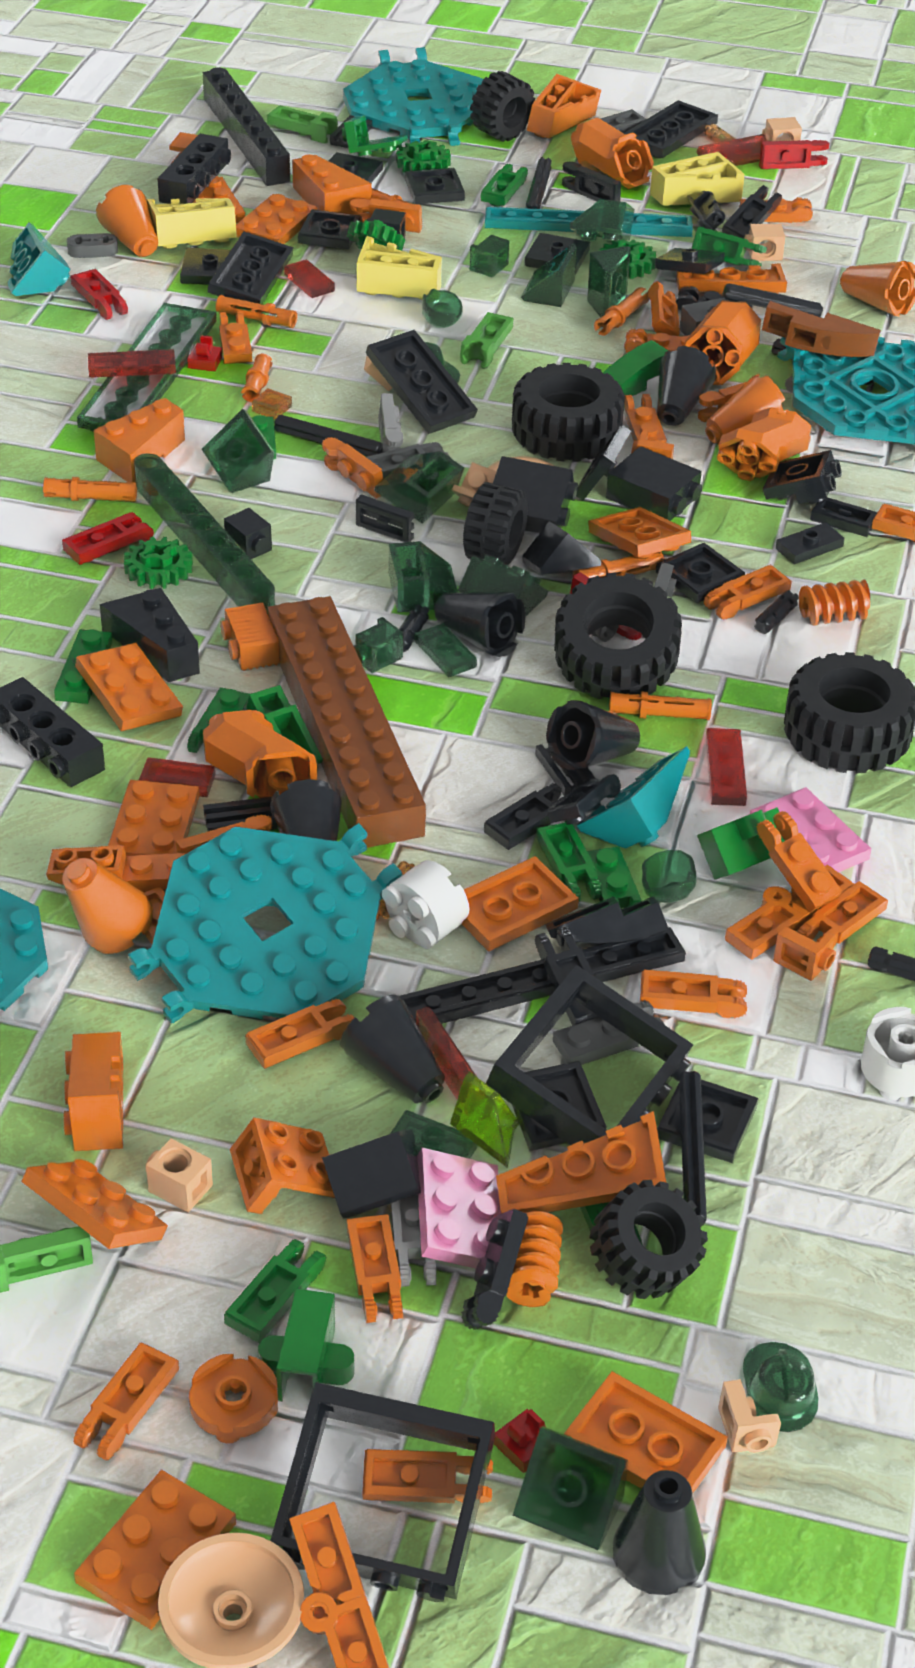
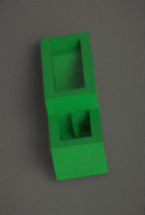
M650 340L623 355L609 366L603 374L608 373L618 382L624 397L625 395H637L647 390L648 380L659 376L661 359L668 350Z
M280 685L249 694L247 710H257L263 713L264 718L272 723L275 732L313 754L317 764L322 763L323 758L296 705H290Z

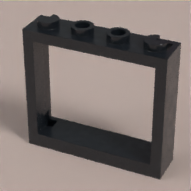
M578 965L573 968L495 1062L485 1083L486 1087L569 1145L579 1141H583L585 1144L605 1136L607 1129L519 1068L575 1000L665 1061L664 1065L618 1125H622L623 1128L641 1121L640 1116L650 1113L649 1109L653 1104L658 1107L662 1105L672 1090L668 1083L672 1078L679 1082L680 1073L686 1071L691 1065V1062L686 1057L694 1045Z
M315 1382L270 1541L281 1547L292 1558L298 1570L305 1569L296 1539H294V1532L289 1518L301 1514L327 1418L475 1451L445 1574L352 1553L360 1577L371 1579L370 1584L376 1588L386 1591H397L398 1586L417 1590V1596L433 1602H443L444 1597L457 1599L495 1441L494 1422Z

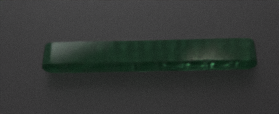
M150 453L137 456L134 459V470L138 492L183 544L188 545L189 551H192L196 559L238 607L264 603L268 614L267 607L275 606V587L272 582L159 456Z

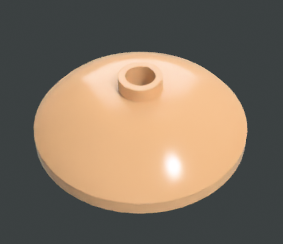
M247 1533L219 1534L190 1546L171 1564L162 1580L159 1591L158 1609L160 1622L171 1645L188 1660L207 1668H248L274 1656L293 1637L301 1621L302 1611H300V1608L304 1601V1586L295 1562L275 1543L263 1537ZM230 1614H239L241 1616L240 1619L234 1621L226 1619Z

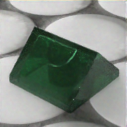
M571 244L535 270L521 298L527 302L562 307L575 281L577 247Z
M624 246L590 252L587 301L600 317L605 315V311L609 307L619 304L627 296L631 247Z
M242 409L201 449L231 493L270 481L275 453L248 412Z
M542 1426L512 1516L599 1550L624 1498L629 1460Z

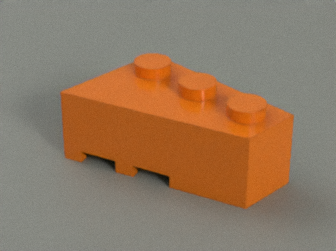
M556 74L532 104L527 131L534 133L538 137L549 139L594 117L601 89Z
M307 154L302 156V158L292 160L293 188L308 204L318 206V210L354 214L358 212L350 210L349 203L351 200H371L372 183L317 155Z
M163 398L94 429L96 460L125 481L138 482L139 474L144 470L149 472L154 468V461L160 456L165 458L185 441L183 409L168 399Z
M121 1032L73 1034L72 1051H65L66 1074L69 1075V1080H66L64 1085L65 1103L69 1105V1111H64L65 1135H72L74 1151L122 1149L123 1049Z

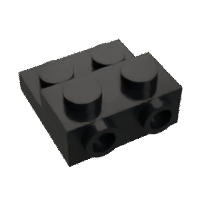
M831 450L781 461L778 464L777 471L769 474L763 487L766 500L772 498L782 500L795 493L798 504L805 502L810 504L819 503L827 498L830 491L836 490L835 478H839L842 475L841 465L837 459L834 460Z

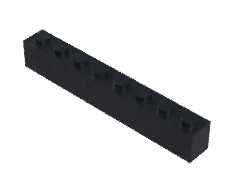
M216 67L210 71L202 72L205 102L265 185L271 186L290 182L289 152L226 68Z

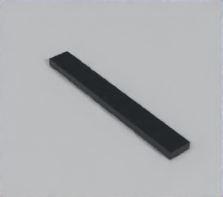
M669 927V930L644 938L605 943L582 949L595 978L601 982L637 974L644 971V969L652 970L683 962L686 951L671 927ZM538 960L400 995L399 997L406 1002L419 1029L551 996L555 988L544 967V962Z

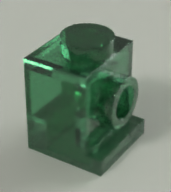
M490 235L479 245L472 244L470 246L469 270L494 277L509 264L510 240Z
M384 617L377 619V625L355 635V645L353 646L362 666L369 672L374 673L403 658V632Z

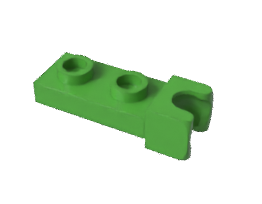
M279 105L267 114V124L277 126L281 130H292L300 135H311V140L320 143H328L327 135H331L338 128L337 117L324 112L320 115H315Z
M487 312L473 333L467 335L463 340L460 350L461 363L467 364L470 360L478 359L482 361L481 368H487L493 360V354L512 330L514 318Z
M77 1226L63 1228L56 1232L31 1238H21L17 1241L0 1245V1293L9 1291V1284L93 1264L90 1235Z

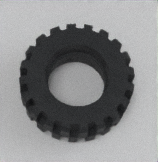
M552 363L547 364L544 368L539 366L534 368L531 373L527 372L514 387L512 432L517 441L523 447H526L529 452L533 454L538 453L545 459L555 458L556 461L565 462V460L579 462L584 458L588 460L594 459L617 429L623 425L624 393L618 382L608 373L603 374L601 369L596 367L592 369L585 364L571 365V363H563L562 365Z
M607 573L606 577L599 578L598 575L589 578L587 584L584 585L581 582L572 589V594H567L561 601V607L557 609L554 643L557 665L562 669V674L567 681L572 682L574 680L575 688L583 693L587 690L591 692V697L601 699L602 696L610 698L611 692L640 694L641 691L648 692L649 695L656 691L657 685L663 686L669 680L670 674L675 671L678 664L682 634L681 615L677 612L678 607L672 598H668V593L660 586L653 587V582L644 577L642 580L636 579L635 574L625 573V576H616V573ZM623 625L637 630L646 640L632 648L611 649L596 643L589 635L605 626Z
M845 652L844 655H837V653L827 654L825 658L819 656L797 670L790 681L784 717L786 736L797 752L802 751L801 754L805 759L810 762L814 760L818 762L820 767L825 769L832 767L836 768L837 772L847 773V770L856 771V774L866 773L869 769H873V771L881 770L886 767V764L890 766L898 761L901 756L906 754L910 747L915 727V687L899 668L894 669L889 662L883 659L881 661L875 660L871 655L857 656L853 652Z

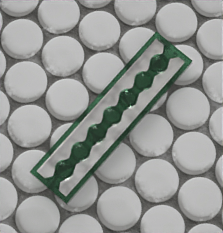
M164 302L78 415V428L94 432V429L110 421L117 420L134 410H139L161 399L186 365L190 352L197 343H200V336H206L217 322L216 312Z

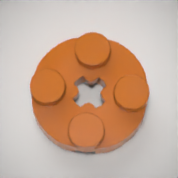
M234 1354L216 1356L202 1364L192 1378V1386L189 1390L191 1415L200 1428L209 1434L215 1435L222 1443H234L241 1437L255 1434L263 1429L278 1412L276 1376L272 1369L259 1358L248 1355V1360L242 1358L234 1359ZM231 1390L234 1394L242 1391L244 1394L238 1401H227L225 1392Z

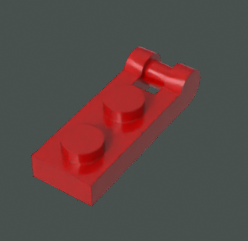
M131 512L63 539V551L81 565L139 540L146 542L150 540V537H153L154 531L147 523H142L140 517Z

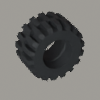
M493 72L489 75V78L485 77L482 80V84L476 88V94L472 97L473 103L470 106L472 113L470 116L474 126L503 142L505 140L510 141L513 137L517 138L520 132L526 129L529 121L531 107L535 101L533 89H531L528 83L507 72Z
M485 482L480 486L470 503L464 525L463 546L465 556L468 559L503 568L511 563L520 548L527 523L528 505L525 492Z
M643 1180L639 1185L634 1182L623 1191L621 1190L596 1216L593 1221L596 1225L590 1230L589 1237L595 1241L590 1246L591 1256H598L599 1261L595 1263L598 1271L604 1270L609 1277L605 1280L611 1286L615 1283L621 1286V1293L629 1295L635 1291L636 1298L646 1299L649 1295H652L653 1299L662 1297L666 1292L669 1293L700 1266L699 1261L705 1257L707 1250L702 1246L708 1241L707 1232L702 1231L700 1228L705 1222L702 1215L696 1216L694 1209L697 1206L694 1202L690 1200L687 1203L682 1198L684 1192L678 1188L671 1191L669 1190V1184L661 1181L655 1186L652 1180ZM634 1224L644 1226L654 1233L661 1244L662 1255L652 1253L640 1243L635 1234Z

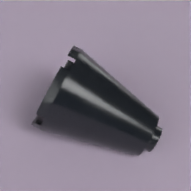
M680 346L675 351L670 352L668 350L661 359L657 415L663 423L672 426L682 424L699 403V396L706 393L713 385L716 378L715 365L712 367L708 361L709 357L704 352L693 347Z
M510 592L445 593L435 603L434 612L438 623L492 656L502 657L513 651L518 644L514 642L517 633L523 634L525 628L526 612L524 603L521 599H517L515 594Z
M570 700L562 707L558 706L553 711L547 725L546 740L547 743L552 745L554 752L550 753L552 759L561 768L580 770L634 752L640 742V731L636 723L583 701Z
M307 779L287 784L288 790L280 795L279 790L273 794L270 801L271 814L279 833L337 841L342 806L340 792L337 788L334 791L329 788L328 782Z
M392 994L376 1000L366 1007L370 1014L361 1022L355 1017L349 1023L340 1040V1046L348 1056L414 1103H421L423 1101L430 1103L440 1096L444 1089L442 1084L444 1083L445 1076L406 1002L400 999L398 995Z
M669 1470L658 1471L646 1480L618 1526L613 1539V1560L616 1567L618 1564L619 1568L626 1575L625 1580L632 1587L648 1594L671 1595L677 1593L678 1588L690 1582L692 1585L698 1580L706 1560L705 1540L691 1486L684 1476Z

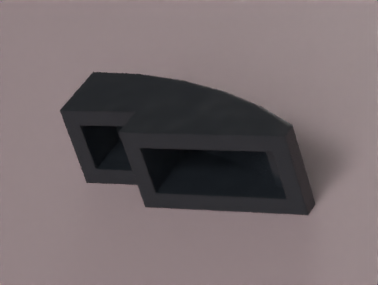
M613 896L545 924L551 938L557 939L556 930L558 928L567 927L575 942L584 943L623 942L669 930L659 902L654 896L623 909H620L617 900Z

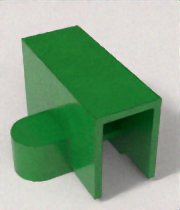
M778 807L766 812L759 810L697 835L714 880L771 859L768 854L769 850L757 834L756 826L764 820H769L774 825L773 817L779 813Z
M296 1289L285 1336H267L259 1343V1359L265 1362L277 1377L278 1401L283 1402L290 1373L312 1376L313 1388L315 1382L344 1385L353 1379V1350L344 1344L332 1343L335 1333V1294Z

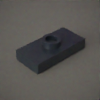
M825 522L777 539L776 549L790 562L797 564L843 547L845 538Z

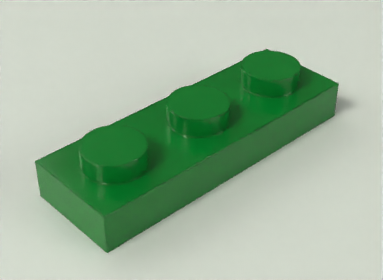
M79 629L54 689L55 701L89 703L93 691L76 669V657L110 649L113 643L112 632Z

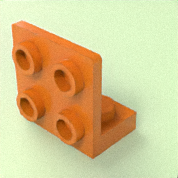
M253 1117L230 1148L247 1212L262 1214L269 1203L278 1195L281 1188L335 1198L322 1157L328 1156L329 1153L323 1134L319 1131Z

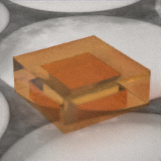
M268 388L252 401V412L273 417V419H276L278 415H283L292 407V396Z

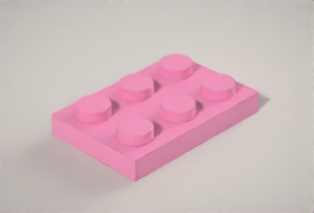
M807 787L750 810V814L759 810L766 812L778 807L779 812L786 811L796 822L798 833L803 835L823 865L826 866L828 864L838 872L870 859L871 848Z
M422 1148L417 1155L421 1193L418 1194L421 1256L476 1269L480 1260L486 1255L489 1241L486 1240L488 1227L491 1221L501 1214L496 1176L499 1175L498 1165Z

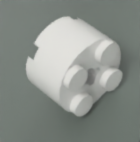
M425 860L382 890V898L385 901L391 918L389 920L391 931L397 937H407L424 949L431 948L460 926L469 915V903L460 884L455 887L447 878L451 873L444 866L434 861Z
M892 1007L878 1012L872 1018V1022L866 1032L861 1057L862 1072L865 1078L874 1087L879 1089L880 1095L889 1100L915 1096V1014L911 1013L912 1008Z

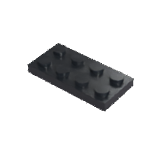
M677 100L624 134L627 135L633 132L637 135L635 137L637 140H644L648 143L653 157L664 158L716 125L718 114Z
M243 231L209 282L208 293L218 297L224 295L225 297L263 304L292 258L294 247Z
M415 329L367 346L366 355L428 434L476 416L478 410Z

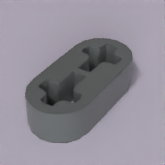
M110 233L72 235L67 238L68 254L74 258L110 257L118 253V239Z

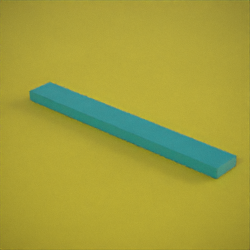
M486 207L485 228L676 237H692L693 232L692 216L504 207Z

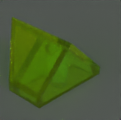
M469 1071L464 1077L450 1124L508 1168L515 1129L519 1126V1122L500 1094Z

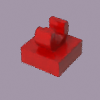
M201 335L200 343L194 344L187 358L188 368L215 372L222 359V347L213 346L211 336Z
M526 1409L495 1432L494 1445L522 1473H525L557 1448V1437L545 1426V1422L532 1409Z

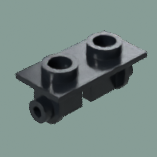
M702 191L695 200L688 195L687 198L692 205L690 210L698 218L697 223L700 227L717 231L716 228L725 220V213L717 204L718 202L713 193Z

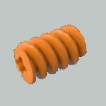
M865 579L861 580V582L852 580L848 584L843 581L837 583L836 586L833 583H827L824 587L816 584L812 588L803 586L800 589L799 609L803 618L809 617L813 626L818 625L819 616H821L824 624H829L832 614L837 623L842 622L844 613L849 622L855 620L856 612H858L861 620L867 619L870 608V590Z
M532 1211L526 1213L528 1220L506 1296L514 1303L522 1306L540 1307L545 1306L550 1301L551 1293L558 1288L557 1275L559 1274L560 1267L558 1262L561 1256L563 1223L553 1214Z

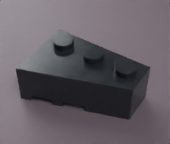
M162 588L146 590L139 594L100 604L102 631L112 632V638L120 642L122 646L137 643L160 676L166 681L172 682L200 674L198 642Z

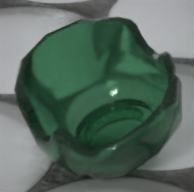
M433 288L428 295L424 294L422 298V314L428 323L437 328H447L454 325L463 314L461 300L455 293Z
M665 850L655 853L642 864L643 889L647 896H654L660 903H676L687 898L696 887L697 875L694 860L691 855L681 850Z

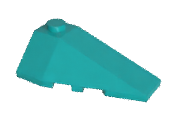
M29 222L12 245L11 259L14 260V264L10 267L9 273L13 275V278L11 277L8 280V287L15 296L55 291L58 286H63L70 276L69 272L71 269L67 262L35 226Z
M686 746L657 761L636 777L635 782L621 789V792L606 805L607 809L603 804L593 810L577 825L580 832L625 849L637 843L643 847L659 837L657 831L668 820L690 755L689 748Z

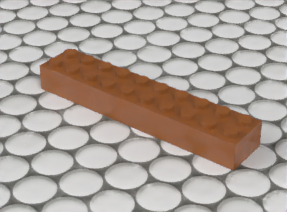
M331 596L315 597L310 600L286 602L267 607L270 621L279 640V664L300 715L323 758L321 765L330 787L334 791L337 788L340 792L342 800L341 813L348 830L359 823L368 833L367 838L362 840L367 845V848L425 837L426 804Z

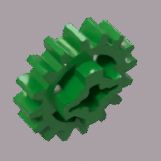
M424 140L419 143L414 141L412 143H405V147H399V151L396 152V163L398 168H402L403 173L407 171L443 169L451 165V154L449 149H445V145L437 146V142Z
M375 219L374 221L365 220L364 223L358 220L351 222L347 233L349 241L356 242L355 245L360 249L363 247L366 236L374 238V243L387 246L389 242L396 244V249L401 251L405 243L403 235L397 234L393 227Z
M625 239L612 240L611 245L603 244V248L599 249L598 266L602 267L603 272L609 271L610 276H619L621 279L624 276H628L630 279L636 277L643 278L644 273L651 274V271L655 270L656 251H652V246L645 247V242L640 243L633 239L630 242Z
M150 537V540L146 542L139 540V546L130 545L129 552L124 553L125 574H128L129 581L137 580V585L140 587L144 584H149L150 589H153L156 585H161L163 589H166L167 585L170 584L177 586L179 585L178 579L187 580L188 573L193 572L192 551H188L187 544L179 546L178 539L171 542L167 541V537H163L161 541H156L154 537Z

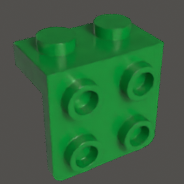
M365 115L357 116L344 122V127H342L343 140L348 144L349 153L357 152L358 156L373 154L372 152L378 151L380 148L382 153L397 150L396 148L402 146L403 142L407 141V135L369 140Z

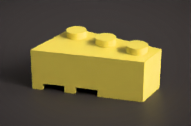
M714 152L652 166L650 195L662 206L691 204L687 196L689 195L695 200L702 191L712 192L718 203L740 202L745 174L722 154Z
M196 198V203L180 204V199H171V204H155V199H147L158 239V246L170 249L177 247L178 244L188 243L195 246L203 244L204 241L214 240L221 243L229 241V238H237L235 207L229 198Z
M366 236L357 260V292H365L369 295L386 294L397 298L406 296L416 297L421 300H437L441 288L442 257L415 249H410L408 253L396 249V244L389 242L387 246L374 243V238Z

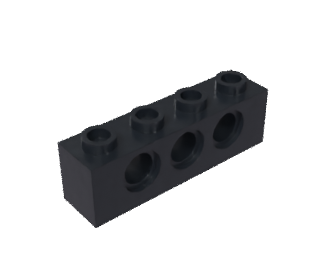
M200 133L157 178L159 202L171 204V199H180V204L192 203L198 198L211 181L219 175L221 170L229 164L231 150L228 149V138Z
M24 677L0 687V727L10 735L15 743H20L25 747L36 761L40 760L48 767L54 777L62 779L68 786L73 787L105 770L103 743Z

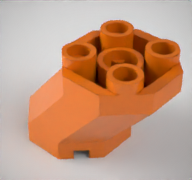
M598 117L577 125L576 131L572 132L571 141L578 163L581 166L596 172H602L608 177L620 181L621 185L627 189L649 182L650 176L647 175L648 171L652 169L654 161L647 142L637 140L635 138L637 135L633 132L627 135Z
M722 300L705 315L703 321L685 340V346L704 352L709 357L708 361L712 367L715 365L716 378L713 385H723L740 370L741 365L759 345L761 319L747 302Z
M767 408L754 414L751 424L721 436L717 460L736 473L742 480L752 481L755 477L761 478L771 472H776L780 461L808 450L811 439V425L796 412L787 410L786 415L777 414L779 410L777 408Z
M257 710L216 714L209 720V726L203 730L206 762L246 785L247 794L253 798L254 794L260 798L272 797L278 790L280 795L288 790L287 784L294 781L317 780L315 756L293 741L275 732L272 723L264 718V714Z

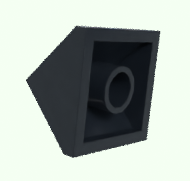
M550 521L522 555V562L540 575L601 566V559L569 533Z
M412 1129L397 1131L322 1157L343 1219L421 1193L415 1135Z

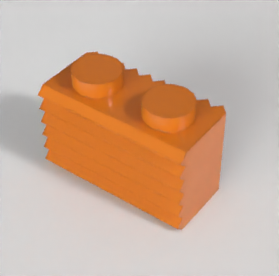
M264 603L225 609V620L220 621L223 640H228L231 660L237 659L243 671L247 668L252 670L254 667L258 669L260 666L264 668L266 665L271 666L272 664L277 666L280 663L279 640Z

